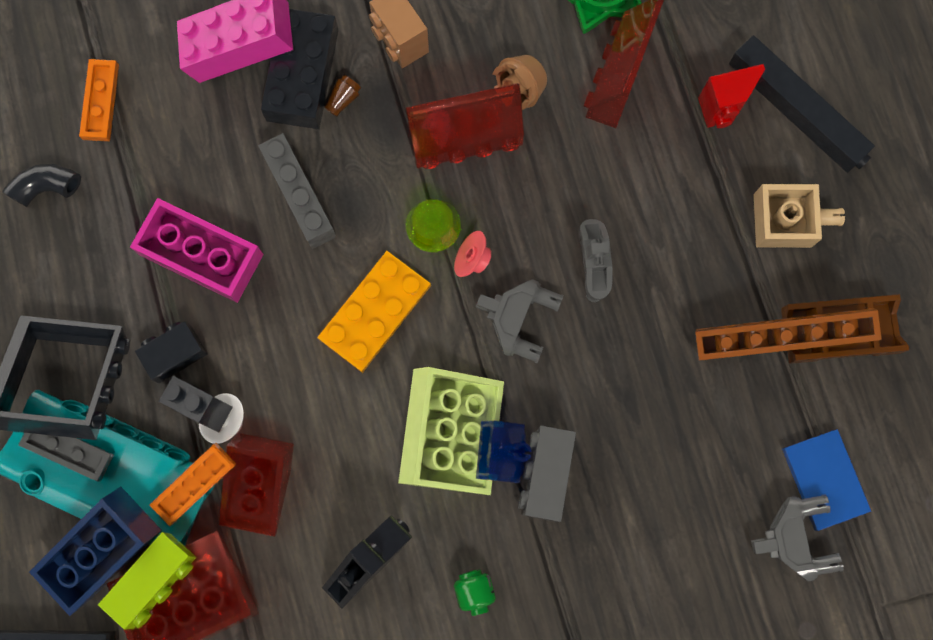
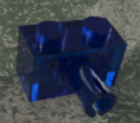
M481 421L476 479L520 483V477L524 470L523 462H526L531 457L530 454H525V452H531L530 446L526 443L525 424Z

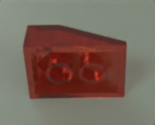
M238 433L229 442L226 453L236 465L223 478L219 525L276 536L291 472L293 443Z

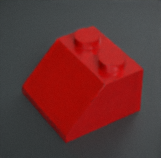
M764 64L709 77L698 97L707 128L713 126L724 128L733 123L765 70Z

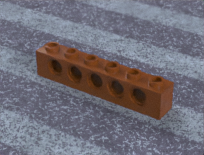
M875 308L701 328L695 331L699 360L882 340L879 313Z

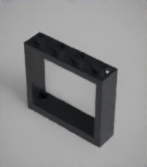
M20 315L0 366V430L97 440L100 429L102 430L106 423L105 412L107 406L114 399L115 381L122 374L121 362L123 356L128 354L130 348V340L127 339L123 327ZM37 339L109 347L85 420L10 412Z

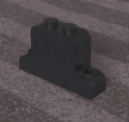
M392 515L388 517L374 532L349 552L323 585L322 589L341 609L409 542L412 536L409 534L410 530L407 524L401 519L396 520Z

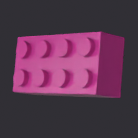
M231 0L177 21L180 69L199 83L293 50L289 3L287 0Z
M159 198L156 199L130 246L138 255L236 303L240 300L264 255L257 245Z

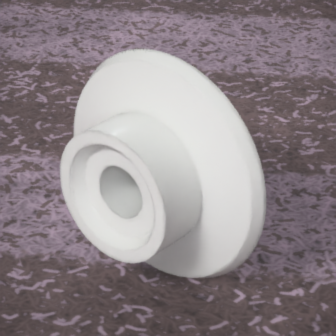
M225 393L215 396V398L233 406L220 432L199 423L201 435L210 443L219 444L226 442L234 437L242 427L243 407L240 400L232 394Z

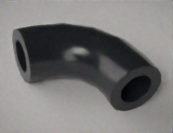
M56 164L34 165L19 172L5 186L2 193L25 207H28L30 202L43 192L53 191L68 198L78 189L81 183V175L74 170Z

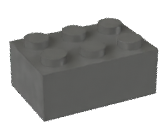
M540 426L537 432L531 434L528 451L533 452L532 460L527 461L525 464L523 480H528L526 491H521L518 509H523L522 516L561 522L576 432Z

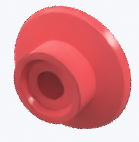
M475 231L471 233L461 244L454 263V270L457 276L466 277L472 272L481 273L489 264L491 250L486 247V237L483 232Z

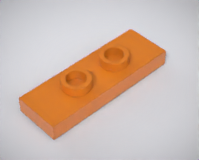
M215 443L164 490L150 506L171 526L224 477L236 463Z

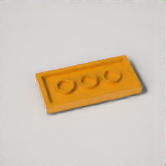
M386 251L317 338L363 373L428 291L431 283L390 252Z

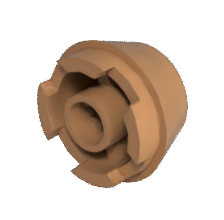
M530 55L505 58L493 71L498 84L494 87L497 95L505 105L511 103L518 107L519 111L534 106L547 85V75L543 66Z

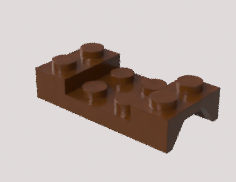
M900 294L787 304L781 308L782 319L875 308L879 313L882 340L788 350L789 364L866 355H892L909 351V345L900 336L897 311L901 301Z

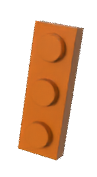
M89 59L79 137L82 140L110 141L119 64L115 60Z

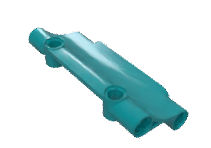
M35 390L29 396L22 413L85 420L89 406L73 400L62 401L41 390ZM106 415L105 426L102 430L100 429L97 440L81 439L114 454L101 482L88 478L19 446L24 435L22 432H13L0 451V475L19 483L20 488L26 494L34 496L80 519L103 497L121 486L162 530L148 545H151L164 532L172 534L185 546L200 507L214 488L213 486L174 524L169 526L152 509L150 504L193 464L190 462V455L178 447L109 415Z

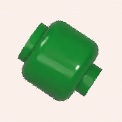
M481 569L458 575L459 580L455 582L454 590L459 608L462 611H471L472 616L488 612V606L496 600L490 575L482 573Z

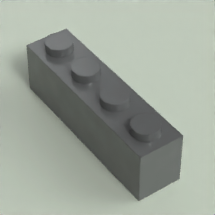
M282 133L258 145L311 249L336 238L335 232L284 134Z

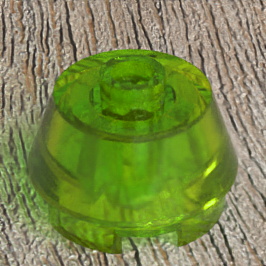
M427 199L419 202L410 210L406 219V232L410 241L419 249L427 252H439L449 248L457 240L461 230V221L456 209L448 202L440 199Z

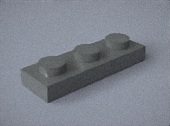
M24 433L19 443V446L98 482L102 481L114 454L79 438Z

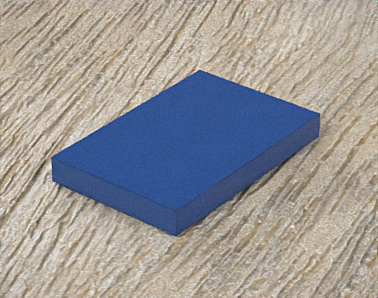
M838 429L782 449L801 498L822 496L823 494H826L829 503L825 504L830 506V513L809 516L815 531L871 512Z

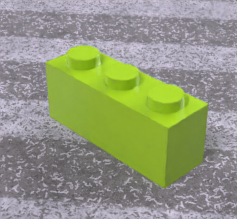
M162 532L102 599L98 606L124 630L135 629V627L140 628L151 617L149 611L156 603L161 604L172 593L170 587L178 578L182 580L189 574L193 568L191 563L197 557L172 534Z

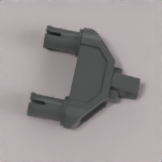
M589 219L582 222L579 228V239H581L580 244L583 255L586 298L591 302H598L608 296L612 289V258L609 236L604 223L596 219Z
M529 280L505 292L503 296L496 294L495 299L480 295L476 308L489 313L487 319L493 321V326L504 355L513 356V354L538 363L544 347L520 338L521 335L518 334L530 304L535 302L558 312L564 295L540 287L541 284L536 280Z
M823 494L822 496L800 499L796 496L788 497L774 518L770 530L765 531L766 537L751 540L753 552L755 554L770 552L771 558H779L806 581H814L818 575L843 572V564H839V562H842L839 553L813 558L810 554L803 520L806 516L830 513V506L825 504L829 503L827 495Z

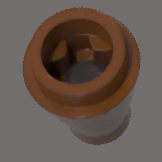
M343 75L341 79H337L324 108L337 117L341 111L360 95L358 92L361 86L348 76Z

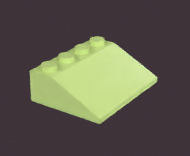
M432 367L414 369L398 483L491 495L504 381Z

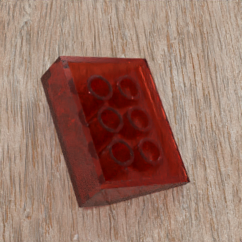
M648 0L625 11L621 21H615L610 35L615 37L612 45L608 43L602 56L606 63L604 68L598 67L593 80L597 87L595 92L589 91L584 107L588 108L586 118L613 128L617 127L664 0Z
M519 83L406 107L409 135L417 168L432 169L437 167L439 163L447 161L459 163L464 161L466 157L474 155L486 157L491 155L493 151L503 149V151L508 152L516 150L520 145H523L524 129Z
M219 531L185 546L197 557L191 563L193 565L192 570L182 580L179 578L170 587L172 593L161 604L156 603L149 611L151 617L142 627L124 630L127 640H206L259 614L249 588ZM123 576L106 583L108 590L110 591Z

